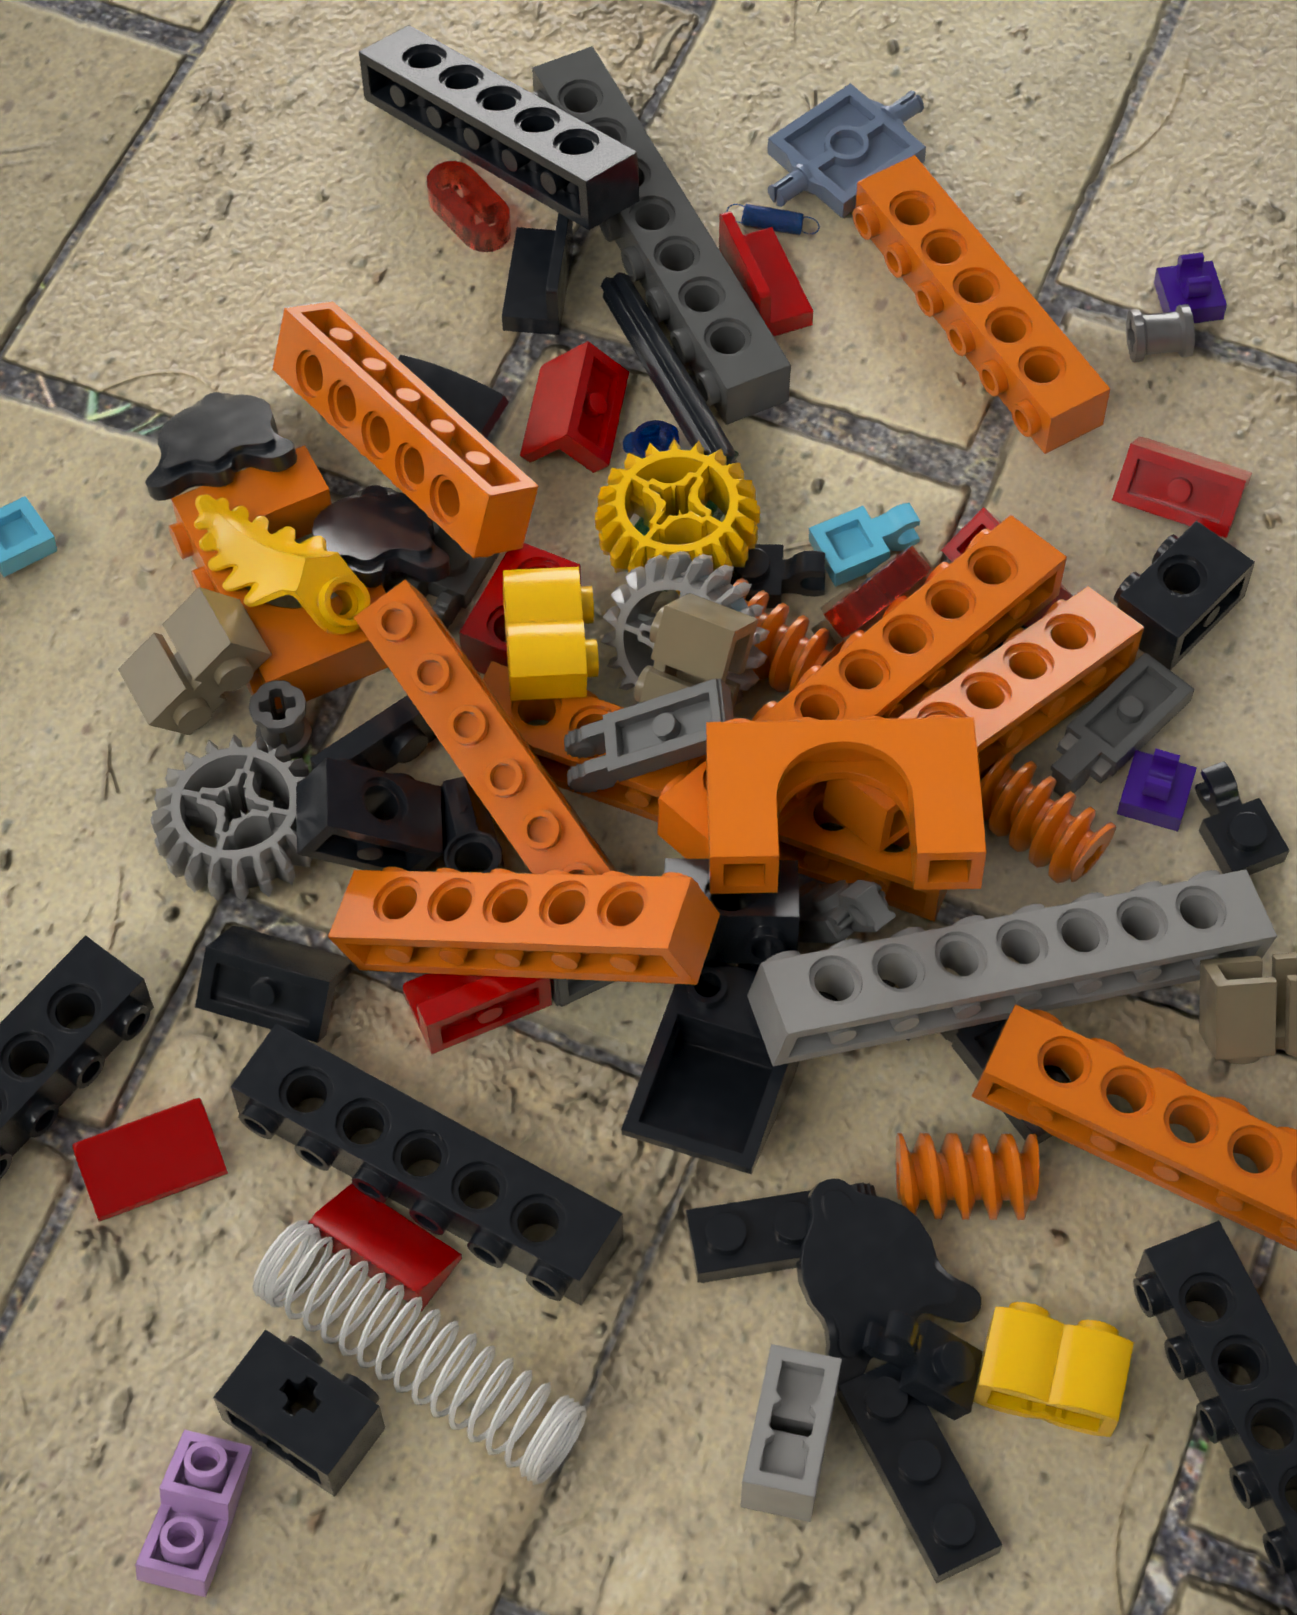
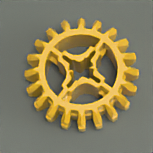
M674 438L667 451L659 452L649 443L645 451V458L642 459L628 453L624 461V469L611 468L610 475L607 478L608 485L601 486L597 496L598 507L597 512H595V528L599 531V546L604 555H610V563L615 573L630 572L639 566L645 568L647 560L659 555L666 556L669 559L670 555L679 551L688 552L692 561L695 557L702 554L712 555L713 571L723 565L744 568L745 562L748 560V549H754L758 541L757 524L760 523V506L757 505L756 489L752 480L744 479V471L741 469L740 462L726 465V456H724L722 449L709 456L704 455V448L699 440L691 450H681V447ZM709 500L717 505L725 515L723 522L712 517V510L705 506ZM634 513L644 518V525L650 528L645 536L630 522Z

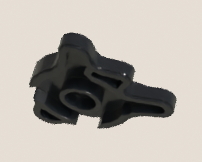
M213 392L206 395L193 406L173 416L162 427L158 435L161 458L158 466L147 477L145 483L151 498L165 501L176 497L194 486H226L233 482L235 473L243 468L252 467L271 472L286 470L297 462L298 456L292 441L278 435L276 422L268 402L251 395Z
M372 485L352 496L342 498L330 504L314 520L313 536L325 538L327 551L338 552L359 580L368 588L380 586L384 582L385 576L392 572H404L425 582H437L450 575V557L447 552L434 543L433 520L402 492H396L388 487Z
M841 1179L824 1180L815 1185L810 1191L807 1200L809 1220L805 1229L807 1233L801 1247L800 1261L796 1263L797 1277L808 1306L817 1315L823 1326L826 1340L825 1355L842 1359L838 1386L864 1374L869 1361L873 1358L862 1348L867 1325L873 1321L886 1329L889 1313L892 1310L902 1311L912 1316L915 1320H917L919 1315L925 1313L954 1323H966L977 1316L982 1304L980 1293L973 1286L946 1272L939 1263L930 1235L919 1218L905 1206L888 1198L858 1192Z

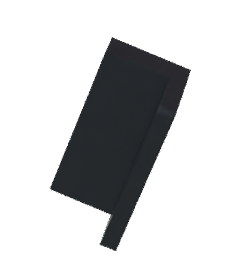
M558 213L556 230L516 228L502 310L503 331L560 335L574 247L573 221Z
M231 926L205 948L195 1008L267 1029H272L277 1023L306 1040L319 1043L327 1034L335 988L351 973L353 962L348 957L243 927Z

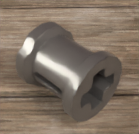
M1188 304L1178 305L1173 312L1143 315L1139 309L1129 310L1126 319V339L1131 361L1140 362L1144 360L1145 355L1178 352L1181 357L1192 356L1195 346V330L1190 306Z
M274 680L261 685L258 691L251 696L249 703L250 715L253 722L257 725L256 739L261 736L267 742L268 751L270 752L282 744L279 733L285 732L287 744H284V746L290 751L291 759L299 757L307 750L312 740V729L308 719L305 717L306 700L303 692L287 681ZM275 697H279L281 699L282 708L277 710L274 700Z

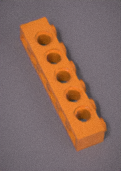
M916 155L857 182L856 207L853 209V221L859 234L866 240H872L884 255V260L890 272L896 278L902 277L915 293L917 303L923 313L928 317L933 316L945 330L953 350L959 356H966L979 372L980 380L986 391L992 396H998L1012 413L1013 421L1022 435L1031 437L1043 453L1046 454L1103 425L1110 394L1108 385Z
M331 301L284 308L272 370L473 558L490 557L497 553L523 548L539 486L336 303Z
M405 579L354 616L358 625L532 874H546L550 870H562L573 875H603L607 871H617L421 592Z
M1087 586L1067 601L1061 599L1055 602L1047 610L1044 617L1028 628H1018L1013 631L1001 647L985 658H974L966 665L959 676L943 687L935 686L928 690L916 706L898 718H926L938 714L951 717H974L981 780L1002 757L1011 751L1015 754L1020 752L1103 692L1135 662L1144 626ZM838 779L827 781L823 809L877 853H880L909 832L903 812L881 790L866 783L853 780Z
M385 867L382 871L354 870L328 938L360 971L697 985L720 913L692 877L676 872H667L661 876H630L618 871H607L603 875H573L562 870H550L546 874L515 873L506 869H493L490 873L460 872L452 868H439L436 872Z
M1016 1004L1014 1005L971 1097L1019 1120L1023 1119L1041 1127L1047 1133L1297 1251L1296 1129L1275 1127L1250 1115L1249 1110L1235 1100L1225 1097L1214 1098L1188 1086L1183 1077L1171 1070L1159 1067L1150 1068L1125 1056L1122 1049L1112 1042L1100 1038L1089 1039L1063 1027L1058 1018L1046 1011L1039 1009L1027 1010ZM1052 1065L1063 1069L1069 1075L1071 1083H1060L1053 1080L1046 1073L1044 1066ZM1106 1095L1123 1097L1131 1105L1133 1113H1124L1116 1110L1109 1103ZM1169 1124H1179L1186 1127L1193 1134L1196 1143H1187L1178 1139L1173 1134ZM1233 1153L1249 1157L1255 1163L1258 1173H1250L1243 1170L1236 1163Z

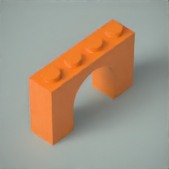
M304 445L295 449L298 456L297 462L286 470L271 472L249 467L236 472L233 482L226 486H201L171 498L177 523L169 525L168 528L181 559L192 556L197 566V569L191 571L196 588L201 587L240 599L272 654L254 672L253 677L246 684L251 696L265 683L274 680L287 681L303 692L307 702L386 669L388 666L361 627L346 634H331L321 629L303 607L286 608L269 603L254 607L245 605L243 601L249 590L244 587L229 592L222 587L226 578L233 571V567L217 572L210 570L208 561L217 555L218 551H203L200 548L199 540L207 533V530H198L194 526V521L199 516L195 505L196 498L199 495L207 494L215 500L226 498L229 502L230 511L236 506L246 507L249 512L248 520L251 523L257 516H265L270 522L268 529L270 534H274L285 526H290L296 530V539L311 534L315 518L332 503L329 488ZM382 584L374 588L366 587L370 595V605L386 594ZM340 596L331 598L332 609L338 615L343 608ZM275 697L274 700L277 710L282 708L281 699L279 697Z
M938 714L926 718L886 719L880 716H866L860 719L818 720L812 717H800L787 721H751L749 719L736 718L726 722H706L710 894L778 893V817L786 803L804 788L819 782L838 779L853 780L871 785L887 794L899 806L906 818L909 829L913 890L981 889L986 859V841L974 717H951Z

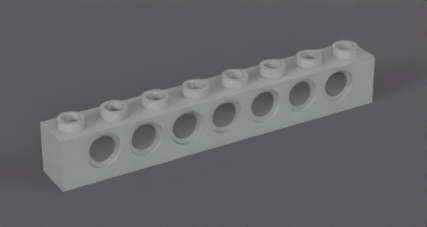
M1209 870L1193 876L1188 881L1163 885L1159 881H1152L1141 884L1126 893L1104 896V894L1099 892L1089 893L1075 899L1071 903L1047 908L1042 904H1031L1016 910L1011 915L985 919L981 915L965 917L951 926L925 931L921 927H910L886 939L865 943L860 939H848L836 943L828 950L802 955L797 951L781 952L768 958L765 962H761L747 997L773 1066L1008 1019L1015 1004L1027 1010L1039 1009L1048 1011L1200 980V960L1259 955L1262 959L1276 939L1277 934L1247 870L1220 874L1216 870ZM1068 945L1074 947V948L1077 949L1078 951H1076V950L1070 948ZM1006 956H1009V957L1014 958V959L1017 960L1020 964L1011 961V960H1010L1009 958H1007ZM945 968H949V969L954 970V971L957 972L960 976L951 974V973L948 972ZM882 979L895 983L899 988L887 985ZM818 991L829 993L833 995L838 1001L829 1000L823 997Z

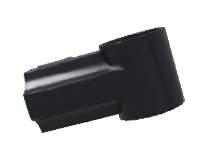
M465 777L443 781L440 788L445 868H452L460 872L484 869L485 871L482 873H490L493 869H505L502 849L497 841L491 814Z

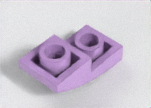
M184 1429L159 1488L161 1505L135 1564L137 1580L206 1598L238 1507L252 1457V1446Z

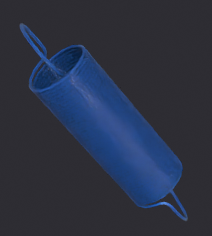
M732 204V205H730V206L727 208V211H726V212H728V209H729L731 206H733V205H740V204ZM746 204L741 222L737 221L743 226L762 229L772 227L774 231L800 235L801 231L806 233L802 230L803 218H805L803 213L760 205ZM817 222V224H818V230H817L816 232H814V233H806V234H815V233H817V232L819 231V228H820L819 223Z

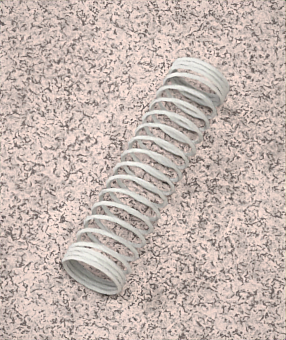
M305 1220L297 1221L288 1226L277 1237L260 1262L254 1276L253 1291L255 1296L265 1300L266 1304H270L271 1307L279 1308L285 1306V1312L289 1319L297 1320L303 1318V1325L306 1331L315 1332L321 1329V1337L324 1343L333 1344L339 1341V1349L342 1355L351 1356L357 1353V1361L360 1368L375 1366L378 1380L393 1378L396 1392L404 1393L412 1390V1399L415 1405H424L430 1402V1410L433 1417H444L449 1414L448 1420L452 1430H460L468 1426L467 1435L469 1441L480 1442L486 1439V1449L489 1455H497L505 1451L504 1458L507 1468L520 1466L521 1477L526 1476L527 1481L532 1480L533 1485L546 1481L560 1466L584 1426L587 1416L585 1406H580L579 1402H574V1399L569 1398V1395L560 1397L545 1416L524 1455L514 1462L511 1461L514 1443L528 1429L547 1401L551 1392L550 1382L542 1384L529 1399L519 1415L509 1439L500 1447L493 1449L494 1433L521 1401L531 1383L532 1370L523 1372L515 1380L501 1401L490 1427L479 1436H474L475 1421L494 1401L505 1385L514 1367L513 1358L505 1359L495 1369L483 1387L471 1415L465 1421L456 1424L454 1420L457 1407L467 1399L486 1374L495 1356V1346L486 1347L477 1356L464 1375L454 1395L452 1404L442 1411H437L438 1396L458 1376L473 1353L477 1343L476 1333L467 1335L458 1344L444 1365L433 1392L429 1396L419 1399L417 1396L419 1384L433 1372L449 1351L459 1331L458 1321L448 1323L434 1339L419 1365L414 1381L405 1387L400 1386V1373L421 1353L435 1332L441 1318L440 1309L431 1310L423 1317L407 1340L395 1370L388 1374H382V1361L403 1341L417 1320L422 1309V1297L412 1298L402 1308L389 1327L380 1345L377 1357L369 1362H364L363 1350L379 1336L395 1315L404 1297V1286H394L387 1292L370 1316L358 1346L347 1350L345 1348V1338L363 1322L376 1305L387 1282L386 1274H376L367 1282L351 1305L344 1319L340 1334L333 1338L328 1337L327 1326L349 1306L363 1285L369 1271L368 1261L358 1262L342 1279L351 1260L350 1249L340 1250L326 1264L333 1249L332 1237L321 1239L319 1228H314L313 1224H308V1221ZM300 1243L299 1248L295 1253L294 1257L292 1258L291 1262L277 1279V1276L286 1258L290 1255L293 1249ZM328 1243L326 1250L314 1271L311 1273L309 1278L298 1288V1290L295 1291V1288L306 1275L310 1266L314 1262L317 1252L320 1250L321 1247ZM345 1255L335 1278L313 1303L327 1274L337 1261ZM363 1267L360 1277L351 1292L331 1314L348 1282ZM316 1279L307 1297L304 1310L298 1314L292 1313L291 1302L303 1294ZM380 1280L372 1299L350 1325L364 1297L375 1283ZM338 1285L326 1307L322 1322L315 1326L310 1325L309 1314L318 1308ZM398 1292L397 1297L389 1312L384 1317L379 1326L368 1337L375 1321L382 1312L383 1308L390 1301V1299ZM414 1305H416L407 1324L404 1326V1328L396 1337V1339L388 1346L394 1332L398 1328L403 1318L410 1311V1309ZM433 1318V1321L430 1327L428 1328L426 1334L419 1342L417 1347L413 1350V1352L407 1357L417 1337L419 1336L423 1328L427 1325V1323ZM451 1331L444 1346L437 1354L435 1359L432 1361V1363L427 1367L435 1350L437 1349L441 1341L444 1339V1337L448 1334V1332ZM469 1343L468 1348L466 1349L461 1360L453 1369L451 1374L446 1378L449 1370L456 1361L457 1357ZM487 1356V1358H486L484 1364L482 1365L481 1369L479 1370L478 1374H477V1375L475 1376V1378L472 1380V1382L470 1383V1385L466 1388V1386H467L468 1382L470 1381L471 1377L473 1376L474 1372L476 1371V1369L478 1368V1366L481 1364V1362L484 1360V1358ZM505 1369V1371H504L503 1375L501 1376L500 1380L498 1381L497 1385L494 1387V1389L492 1390V1392H491V1393L489 1394V1396L486 1398L487 1394L489 1393L490 1389H491L492 1386L494 1385L495 1381L498 1379V1377L500 1376V1374H501V1373L503 1372V1370ZM520 1387V1389H519V1391L517 1392L516 1396L514 1397V1399L511 1401V1403H510L509 1406L507 1407V1405H508V1403L510 1402L511 1398L513 1397V1395L515 1394V1392L517 1391V1389Z

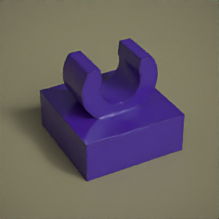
M1203 252L1180 255L1177 265L1156 269L1154 286L1163 313L1173 312L1178 305L1188 304L1194 323L1224 319L1227 303L1213 261L1204 262Z
M1155 748L1154 755L1135 750L1117 814L1178 832L1197 767L1180 763V755Z

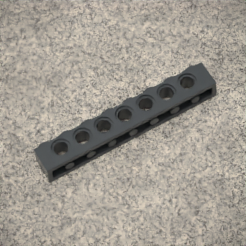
M591 46L532 67V94L637 152L640 201L601 223L600 228L608 242L616 241L621 250L625 271L632 282L640 281L646 291L645 296L648 308L657 323L664 321L669 329L672 347L681 363H689L696 374L697 389L707 406L714 405L724 423L728 425L789 401L790 362L594 47Z

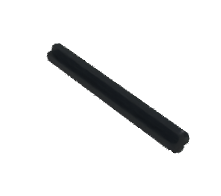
M618 272L613 278L605 277L600 286L603 290L604 301L691 447L699 440L704 448V455L709 456L722 449L724 456H726V465L737 463L734 458V448L630 277L622 272Z

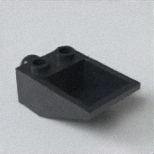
M704 963L697 985H674L622 1125V1135L752 1175L800 1062L773 1066L747 997L760 964L735 963V966L726 963Z

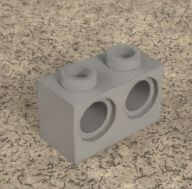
M771 1344L742 1480L740 1507L811 1522L837 1393L841 1358Z

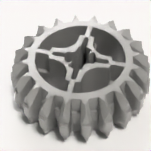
M685 551L676 552L670 555L669 559L662 555L647 560L645 568L639 566L628 572L627 576H625L627 584L616 587L611 594L618 606L607 609L602 617L615 627V630L604 635L601 643L616 647L617 655L609 660L606 667L613 669L622 667L626 677L622 679L619 689L629 690L635 687L642 670L647 665H654L655 660H652L651 656L655 643L650 641L649 634L656 614L652 613L651 610L662 591H681L679 598L692 593L749 616L757 617L762 614L764 606L753 604L748 607L743 598L749 593L752 584L743 582L734 587L730 584L734 566L723 565L713 571L712 555L702 554L695 557L692 561L689 553ZM756 628L744 673L740 675L731 671L727 673V679L741 684L735 705L741 702L742 697H744L742 690L746 691L754 687L759 679L753 668L763 665L768 657L754 646V644L767 639L770 631L764 628Z
M234 734L229 743V748L218 750V746L208 740L206 746L207 755L199 758L189 752H185L183 759L185 771L167 768L165 779L168 787L156 789L154 798L157 810L152 812L151 824L157 836L155 844L159 855L166 859L169 871L175 878L185 876L187 886L194 893L208 884L210 895L219 901L229 888L234 889L236 897L244 903L249 893L248 888L259 886L260 891L270 897L273 890L272 880L279 878L293 885V880L296 877L293 865L310 867L313 858L297 855L296 786L309 775V769L302 758L291 760L290 751L285 748L284 744L269 752L267 742L259 736L250 747H243L241 740ZM261 789L272 792L280 797L289 806V809L276 808L274 801L261 798ZM190 826L203 828L206 835L216 837V848L205 845L197 840L189 832Z

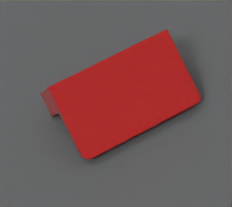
M731 211L720 214L719 250L773 337L812 326L813 309L773 228L769 227L743 235Z
M589 341L544 363L539 371L520 456L531 463L560 449L592 473L609 466L629 371Z
M1139 436L1130 443L1112 501L1191 526L1197 520L1216 535L1227 538L1252 472Z
M427 973L405 982L402 987L404 997L431 1055L552 1005L551 984L548 978Z

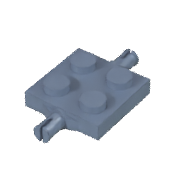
M850 83L768 138L767 154L789 172L788 175L768 186V194L774 203L777 201V206L782 207L801 192L808 191L816 195L841 218L847 216L856 207L858 181L913 155H916L921 163L925 162L926 146L910 134L903 124L924 110V103L918 94L915 96V91H909L890 106H884L866 97Z

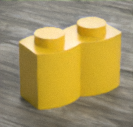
M579 567L503 570V603L510 701L586 697L587 677L599 676L597 639H585L584 624L594 623L592 586H581Z
M1013 1302L1009 1307L996 1306L989 1323L973 1402L1015 1416L1042 1419L1053 1425L1085 1434L1111 1437L1119 1422L1134 1342L1119 1336L1117 1328L1102 1321L1081 1320L1077 1325H1069L1050 1318L1049 1311L1036 1304Z

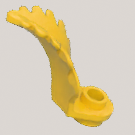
M207 494L199 495L196 498L195 505L199 516L194 521V526L198 530H207V533L199 540V546L203 551H218L217 555L208 561V567L214 572L233 567V571L222 584L226 591H236L250 586L251 589L243 601L249 607L258 606L285 595H291L298 600L321 629L331 634H346L360 627L354 616L370 605L369 592L338 552L327 551L325 538L313 536L299 544L295 542L296 530L290 526H285L274 534H270L268 532L270 522L265 516H257L251 523L248 520L249 512L244 506H236L230 511L229 502L226 498L215 500ZM333 592L342 599L343 608L339 615L333 611L331 606V595Z

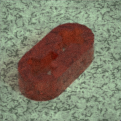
M445 161L437 164L429 171L427 191L430 207L468 247L479 252H493L501 249L508 243L511 237L510 209L506 202L473 168L463 162ZM462 189L463 198L456 192L457 190ZM475 215L483 222L476 224Z
M911 545L824 612L823 615L840 638L843 639L887 607L932 569L915 546Z

